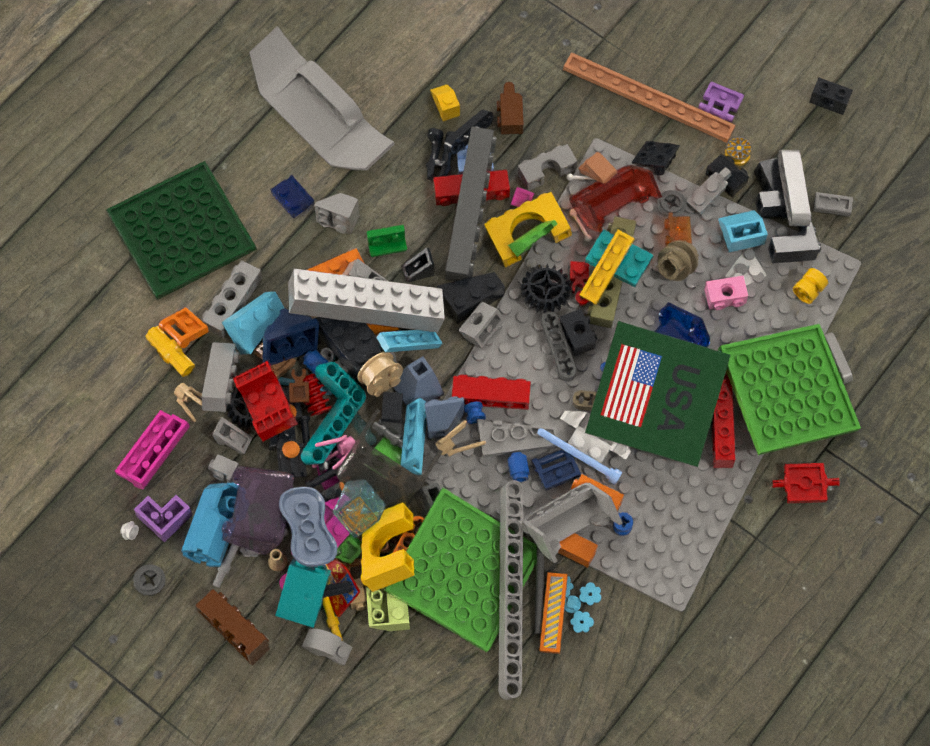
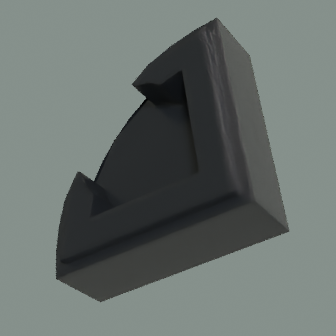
M330 460L318 464L320 474L333 469L332 466L336 462Z

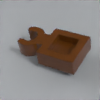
M292 369L291 375L295 383H289L290 403H309V382H303L306 378V370L302 369V376L297 377L295 369Z

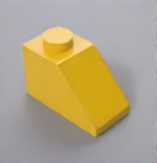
M449 85L430 90L442 121L460 116V104L454 90Z

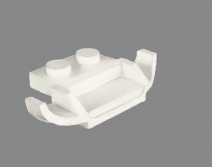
M564 411L560 419L576 428L568 442L569 445L601 464L610 450L627 459L631 452L630 447L585 434L590 413Z

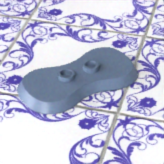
M296 487L285 491L280 497L279 508L291 527L292 555L304 566L314 567L330 563L337 555V543L325 524V500L323 496L311 487Z

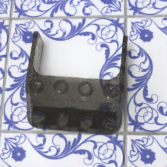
M376 409L339 466L337 477L342 483L384 510L400 503H404L408 507L443 451L440 449L437 451L422 475L413 474L367 443L365 439L366 432L380 412V410Z

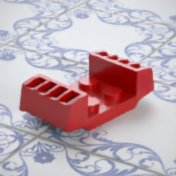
M268 361L233 378L251 414L253 426L263 442L298 425L281 384Z

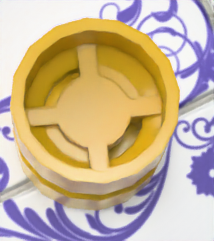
M810 268L803 275L802 279L794 285L793 292L801 301L811 304L818 297L819 293L827 287L828 280L819 270Z

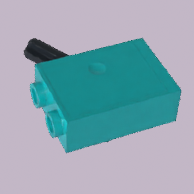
M293 559L288 568L275 616L314 628L323 599L325 597L350 593L352 585L350 581L327 585L331 570L327 569L326 566H304L296 559Z

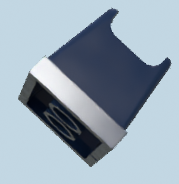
M286 308L281 309L279 316L266 328L263 334V363L268 361L272 366L283 362V359L286 361L304 355L309 351L317 350L319 322L317 319L307 315L289 313V310Z

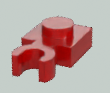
M570 262V281L574 282L572 284V294H575V289L580 287L583 290L584 282H587L589 279V264L586 262Z

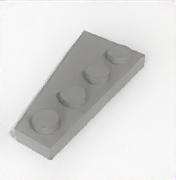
M477 419L480 442L486 441V444L481 446L483 458L515 452L558 448V446L537 433L538 429L543 428L559 438L557 426L521 425V423L515 422L510 424L502 423V421L489 422Z

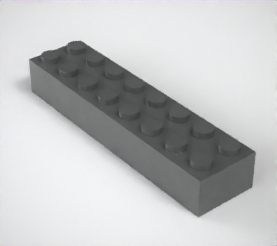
M471 127L445 280L458 281L473 276L474 263L471 261L476 259L477 244L475 242H479L481 228L478 224L482 225L484 208H481V206L485 207L487 190H484V188L488 189L490 173L487 171L492 169L493 155L491 153L495 152L497 137L493 136L494 130Z

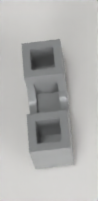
M568 144L560 145L550 152L539 154L534 159L521 162L518 165V176L526 190L530 191L544 185L545 176L542 172L543 170L552 168L562 177L576 171L578 161Z

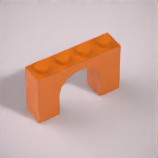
M583 474L579 480H574L571 489L583 483H591L611 496L618 512L623 502L624 494ZM574 533L559 542L561 548L558 553L588 568L597 552L598 545Z

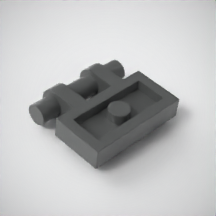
M381 418L379 422L373 423L372 428L377 431L379 436H384L391 441L390 444L402 449L405 421L402 418L401 423L381 422Z

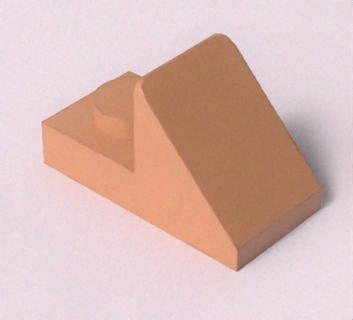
M596 152L592 157H589L578 168L581 174L604 184L617 173V170L600 152Z

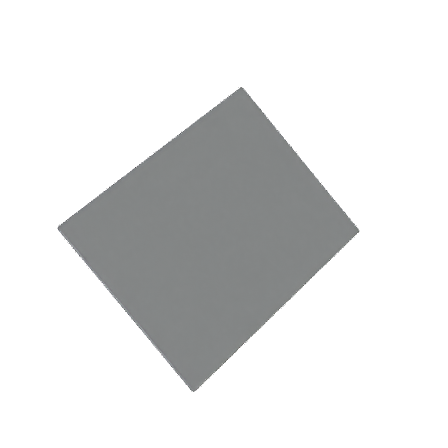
M596 138L591 143L578 168L589 157H592L596 152H600L617 170V173L605 184L597 180L573 179L569 181L557 203L571 228L572 236L555 244L549 232L531 247L496 308L505 320L483 348L476 345L473 347L458 375L464 374L469 377L486 376L491 379L504 377L508 380L525 379L531 381L529 410L483 407L482 412L486 415L484 421L557 426L559 439L568 443L576 428L560 418L565 410L591 413V411L576 409L572 402L573 395L579 390L597 392L602 376L600 365L606 362L618 321L717 351L721 345L820 324L823 334H826L861 266V262L820 242L821 251L818 253L816 260L772 264L768 250L771 238L793 236L799 232L769 218H762L768 234L765 245L729 252L718 219L752 210L719 195L701 215L687 203L686 210L680 217H664L657 207L658 197L663 192L668 190L678 191L684 195L687 201L700 186L666 170L663 175L658 176L655 174L654 166L632 164L635 158L634 155ZM578 168L576 169L574 175L585 176L580 173ZM675 200L672 203H668V209L675 205ZM571 209L577 210L579 220L586 232L592 237L590 242L585 241L582 230L574 217L570 216ZM614 216L635 220L636 227L633 236L635 240L633 244L653 254V259L636 287L625 282L622 283L612 329L593 324L589 325L591 331L594 330L598 338L595 349L574 356L570 349L576 366V376L571 381H563L558 374L541 325V319L544 314L543 309H540L537 313L536 307L530 309V303L525 304V298H522V291L520 289L523 284L522 279L526 277L527 271L531 272L532 267L538 270L539 264L542 268H545L548 263L549 268L555 265L557 271L562 268L563 274H567V280H570V262H585L587 255L603 229L607 231L609 222L613 223ZM675 240L691 243L699 255L696 271L682 281L666 279L660 274L658 267H656L660 250ZM743 252L744 258L747 260H753L756 257L767 276L764 277L762 272L758 275H753L754 282L746 285L748 292L746 304L741 307L729 306L722 310H709L704 291L706 281L725 279V275ZM589 264V278H590L592 272H593L594 269H595V267L592 266V265H590V264ZM738 264L736 273L746 274L747 266L745 264ZM810 268H815L825 275L828 285L811 304H807L794 294L793 287ZM547 283L545 284L544 288L545 294H547L548 290ZM577 287L575 294L569 293L570 299L566 300L567 304L565 306L561 305L560 311L554 308V313L557 314L559 321L560 316L581 309L583 314H588L589 305L593 306L594 303L589 301L586 305L581 306L575 299L576 293L582 290V288ZM724 292V293H723V295H725V296H731V295H730L729 293H727V292ZM600 303V304H599L601 307H607V306H608V305L605 304V303ZM547 318V322L550 323L551 329H553V320ZM582 330L575 331L577 334L584 333ZM553 334L550 339L553 342H558L561 340V337L558 334ZM558 351L556 356L564 359L567 354L564 351ZM565 363L564 373L570 375L571 371L568 370L567 363ZM453 384L443 400L452 397ZM733 388L736 459L733 468H713L711 424L698 467L630 447L631 452L627 459L610 450L602 464L609 469L612 467L622 471L617 483L613 485L608 482L609 479L605 478L606 475L573 456L581 475L583 474L624 494V499L618 513L625 512L633 518L632 530L625 536H619L614 532V521L612 520L602 527L591 523L576 532L579 536L598 545L597 552L589 566L679 612L685 610L764 455L757 454ZM582 396L579 399H577L579 400V403H583V401H585ZM590 397L589 405H592L593 397ZM464 412V416L461 418V420L454 428H456L463 421H467V413ZM467 423L465 428L452 437L455 443L453 449L480 442L477 423ZM426 429L422 475L417 478L427 485L438 483L441 489L445 488L480 511L500 521V492L504 485L513 480L510 477L507 461L511 454L483 458L482 449L479 446L455 453L450 457L448 454L443 456L435 442L443 437L429 439ZM561 448L521 452L527 456L530 472L528 475L529 479L520 482L523 486V519L530 513L572 490L571 486L575 479L545 491L531 463L532 459L542 458L561 450ZM562 457L541 467L545 469L566 460V458ZM509 487L510 494L515 495V490ZM509 506V512L515 515L514 508ZM523 523V533L531 537Z

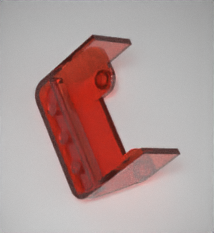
M626 165L619 168L617 173L607 183L604 184L597 181L572 195L569 201L587 228L600 233L603 231L601 227L605 222L604 218L632 201L642 204L647 202L651 196L660 199L662 195L651 170L634 165Z

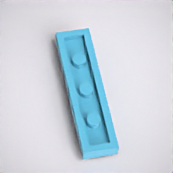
M422 330L380 332L376 337L385 353L439 348L443 344L436 332Z

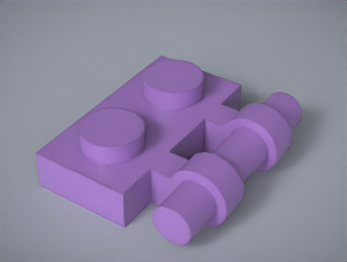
M710 82L703 96V99L708 101V104L701 102L698 109L732 123L734 116L728 112L730 110L737 113L744 95ZM714 104L723 107V110L714 108Z

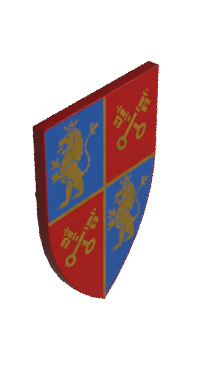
M334 559L324 565L327 569L331 570L327 585L350 581L352 585L350 593L329 597L337 617H340L359 595L360 590L346 566Z

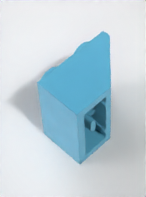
M755 210L718 219L729 252L765 245L768 234L762 217Z

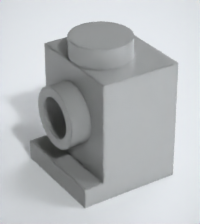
M217 454L216 458L211 460L208 470L212 471L216 479L220 481L225 479L227 483H234L240 472L239 463Z

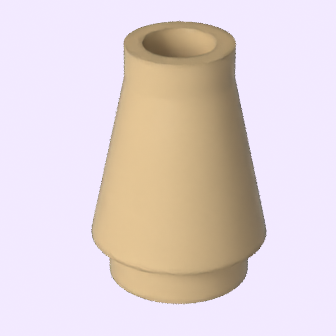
M274 549L270 552L268 566L273 571L283 570L287 566V557L280 550Z

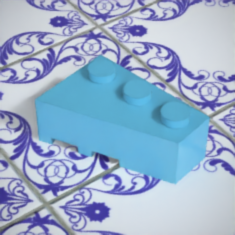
M276 292L263 293L222 322L233 343L236 344L240 355L253 352L263 338L266 328L279 316V311L284 309Z

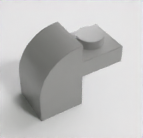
M309 629L302 644L304 649L314 655L326 656L339 665L346 664L352 650L350 645L341 641V637L321 629Z

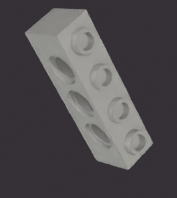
M242 260L239 265L234 266L231 277L223 283L222 291L214 297L209 311L206 310L202 316V322L208 326V331L222 338L225 337L227 331L222 322L245 306L262 279L260 269ZM240 281L245 282L243 285H237ZM230 296L235 297L233 300H227ZM218 312H225L223 315H217Z

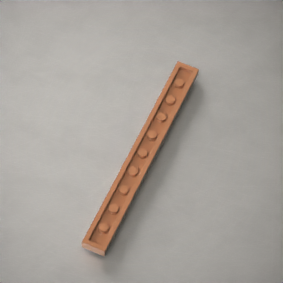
M572 52L563 67L564 71L726 143L735 129L736 125Z

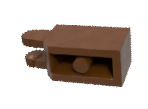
M506 82L504 84V92L500 93V101H497V112H500V117H497V127L501 128V134H523L522 95L515 93L513 82Z

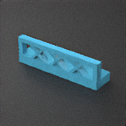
M418 398L406 406L401 466L416 477L422 475L426 432V401L422 398Z

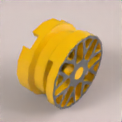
M734 137L726 145L725 156H730L734 160L735 165H745L749 161L752 152L751 143L743 137Z

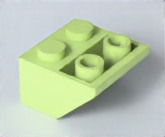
M385 587L374 592L366 588L369 628L386 631L410 630L408 605L384 591Z

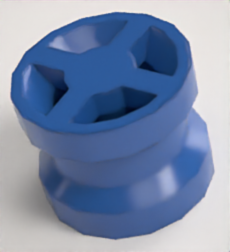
M471 402L464 406V412L467 413V423L475 424L477 419H486L485 413L482 412V402Z
M618 513L622 524L618 525L613 522V530L619 536L628 535L632 530L633 518L628 513Z

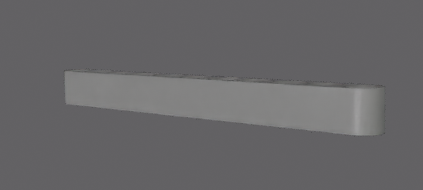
M516 480L508 482L502 487L500 492L499 695L504 700L514 699L522 691L523 486ZM509 487L515 490V495L510 494ZM509 506L514 508L515 515L509 512ZM508 526L514 528L515 534L509 532ZM508 545L514 548V554L508 551ZM508 565L513 566L514 574L508 571ZM508 585L513 586L514 594L508 591ZM508 604L513 606L514 614L508 611ZM508 624L511 625V626H513V628H514V633H513V634H511V633L508 632V630H507ZM508 644L514 648L513 654L508 652ZM507 665H511L513 667V675L508 673ZM508 685L512 686L514 690L513 695L507 692Z

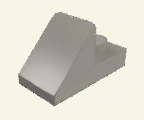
M223 417L220 418L212 433L218 445L226 444L239 454H245L253 438Z

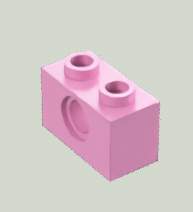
M744 276L706 281L704 291L709 310H722L729 306L741 307L746 304L748 292ZM724 292H727V293H729L731 296H725V295H723V293H724Z

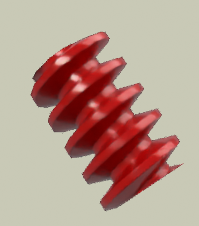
M315 374L308 375L303 380V382H309V403H305V405H311L307 409L308 412L313 413L310 417L325 413L332 408V406L325 405L329 401V398H323L327 391H320L324 385L318 384L319 380Z

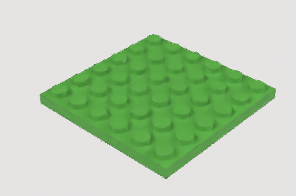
M820 324L721 345L718 348V351L731 355L726 372L758 455L856 432L861 429Z
M442 488L406 550L414 559V576L385 587L384 591L481 650L488 652L499 633L500 522L445 488ZM508 528V530H509V532H510L511 534H515V532H514L513 530H511L510 528ZM524 537L523 587L536 564L537 545ZM508 545V551L514 554V548ZM508 565V571L514 574L513 566ZM508 585V591L514 594L513 586ZM508 604L507 609L510 612L513 606Z

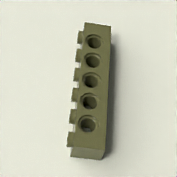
M614 216L613 223L609 222L607 231L615 235L619 229L633 237L636 221ZM613 277L608 285L611 290L604 291L597 305H589L587 316L590 317V324L612 329L623 281ZM600 303H605V304H607L608 306H607V307H601L599 304H600Z

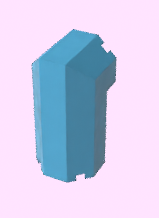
M232 482L209 484L203 490L181 550L184 557L199 564L201 561L207 562L206 566L209 567L221 566L236 522L245 519L248 507L250 506L249 501L245 499L246 491L244 488Z

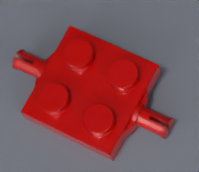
M824 463L785 464L784 480H772V488L784 487L787 495V504L827 502L828 486L840 485L839 478H827Z

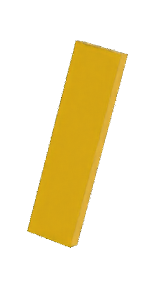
M619 229L616 231L581 291V297L597 305L635 240L633 237Z

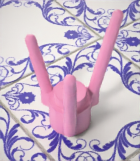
M344 435L340 438L316 443L315 447L339 442L337 445L338 450L328 455L325 460L328 461L339 454L345 455L333 466L335 470L350 456L356 454L358 446L353 437ZM318 464L312 465V468L317 467Z

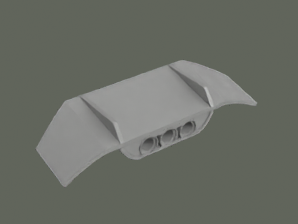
M278 26L249 52L260 95L330 166L353 170H368L395 145L394 141L378 132L364 119L354 100L317 63L311 60L307 62L298 53Z

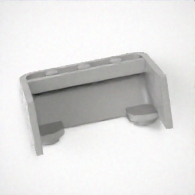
M583 483L523 519L527 531L542 554L553 563L557 562L555 555L561 548L560 541L591 523L602 527L607 525L610 520L618 525H621L622 521L611 496L591 483Z

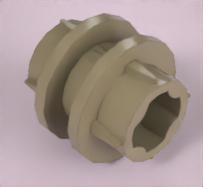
M675 240L660 250L656 267H658L660 274L666 279L682 281L696 271L699 255L691 243Z

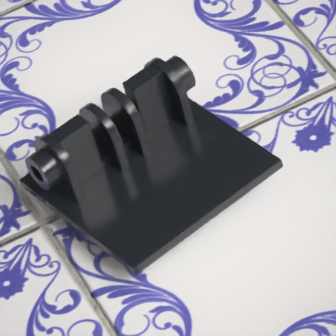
M646 141L633 159L632 164L654 166L655 174L658 176L663 175L672 163V159L676 157V152L680 145Z

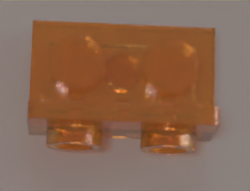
M669 212L668 218L664 219V229L668 230V235L665 236V246L675 240H682L692 244L690 216L673 217V212Z

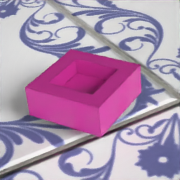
M516 187L511 205L520 207L526 201L531 202L534 193Z

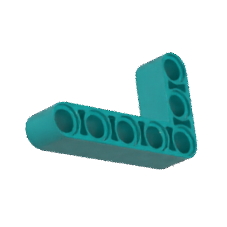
M335 362L319 364L315 369L317 379L338 399L301 453V459L306 465L321 464L326 460L336 443L315 447V444L323 442V438L324 441L340 438L366 399L365 391Z

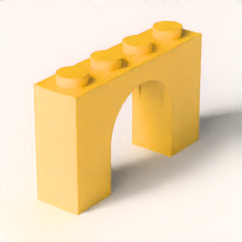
M552 192L543 193L537 199L531 202L526 201L520 207L514 210L510 209L504 215L497 218L493 217L484 224L486 232L505 268L522 260L521 255L517 257L508 245L514 242L512 234L515 227L524 220L535 219L542 223L555 220L558 224L550 231L555 244L572 236L571 228Z
M404 503L371 515L372 517H368L367 520L365 519L362 522L361 581L372 592L414 576V559L404 549L384 557H379L382 547L388 540L413 529V513Z

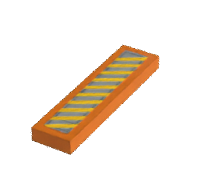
M549 572L547 574L540 652L560 654L568 574Z

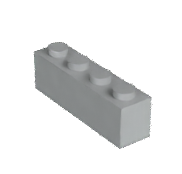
M212 343L202 392L203 411L226 412L227 404H231L230 390L234 389L232 377H236L237 366L235 363H239V352H236V344Z

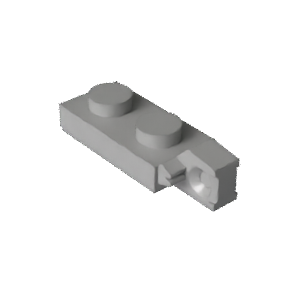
M725 167L719 174L715 172L687 200V203L701 215L726 189L728 185L726 180L732 175L731 171Z

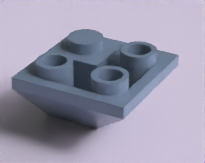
M423 356L404 368L400 377V383L393 387L397 393H403V402L406 406L418 398H422L428 403L444 395L434 371Z
M455 396L443 401L435 399L425 403V420L429 439L445 437L454 429L464 416L463 397Z

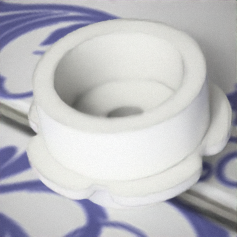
M133 521L125 523L121 528V534L125 540L135 539L139 531V527Z

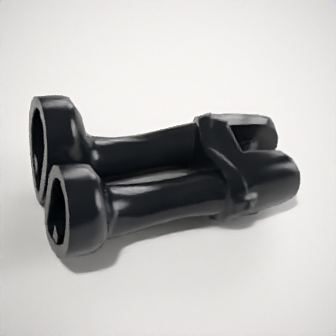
M430 128L428 129L427 137L431 142V154L426 167L427 179L433 180L435 168L441 169L440 177L447 176L448 172L451 171L450 160L452 154L444 150L442 160H438L444 133L440 129ZM455 131L447 132L445 135V141Z

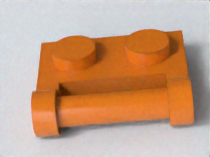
M186 307L163 319L158 325L163 332H167L177 341V345L181 348H186L191 341L209 332L208 326ZM175 324L185 334L183 336L179 334L172 325Z

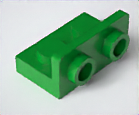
M404 225L367 231V242L371 257L407 251Z

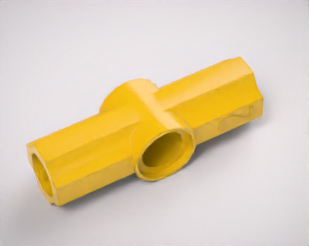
M158 326L152 327L145 335L147 341L154 346L160 357L167 364L170 363L182 377L188 376L193 371L195 364L183 353L182 348L177 345V342L174 339H170Z

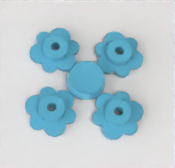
M568 576L565 610L569 613H574V618L570 622L574 625L573 629L576 633L588 632L589 627L593 626L594 620L588 612L582 613L578 610L581 607V602H587L589 606L600 602L601 589L595 587V584L590 582L586 584V587H581L579 598L569 596L570 590L573 589V584L570 583L571 579Z

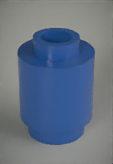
M317 350L309 351L303 358V364L314 374L319 364L329 362Z
M521 452L512 453L507 459L510 477L519 482L527 481L530 474L527 456Z

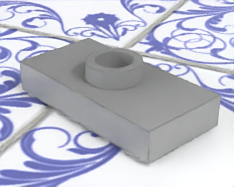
M816 192L813 211L850 217L853 197Z

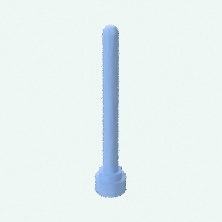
M538 429L537 433L539 436L606 475L605 478L609 479L608 482L613 485L617 483L622 471L612 467L609 469L545 429Z

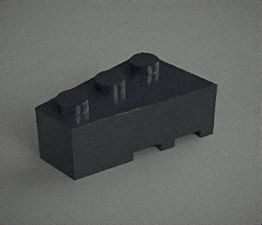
M495 272L437 285V288L442 289L445 308L457 324L467 319L481 301L490 305L505 294V286Z

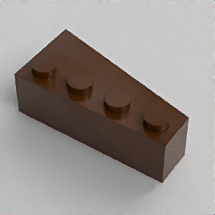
M212 589L195 605L197 611L253 666L270 649L268 638L263 633H260L249 619H245L236 606H231L223 593H217Z

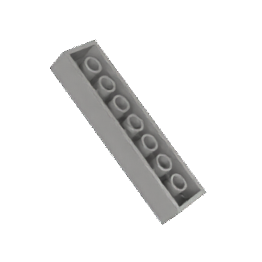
M293 269L288 282L289 313L430 332H439L445 319L441 288Z

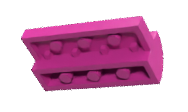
M160 410L115 470L116 474L131 482L135 487L144 489L190 428L189 423L173 414L171 416Z

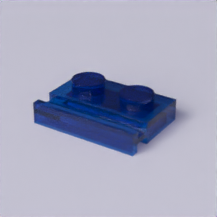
M290 175V178L283 180L270 189L273 196L292 218L308 209L311 204H315L314 199L293 175Z

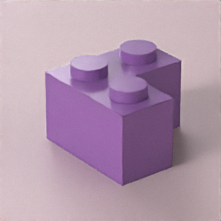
M177 495L163 508L147 496L134 509L136 516L163 542L170 538L192 516L190 507Z

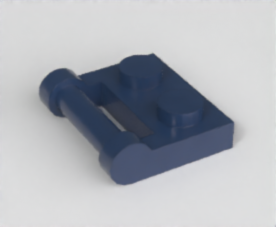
M563 449L542 458L531 460L532 466L545 491L581 476L573 456ZM562 457L566 458V460L545 469L541 467Z

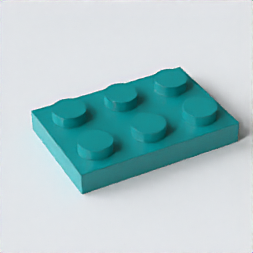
M603 229L587 255L585 262L596 267L614 234ZM632 244L613 277L636 287L653 259V254Z

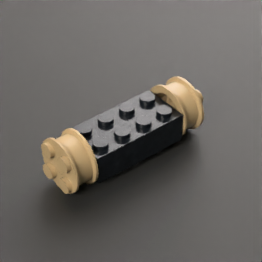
M311 316L319 322L318 335L356 381L367 386V392L370 395L379 397L391 387H395L400 383L403 367L393 361V355L390 352L385 353L376 338L377 336L366 323Z

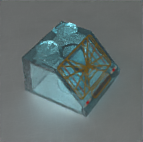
M365 479L348 481L337 501L333 514L354 538H357L380 520L386 504Z

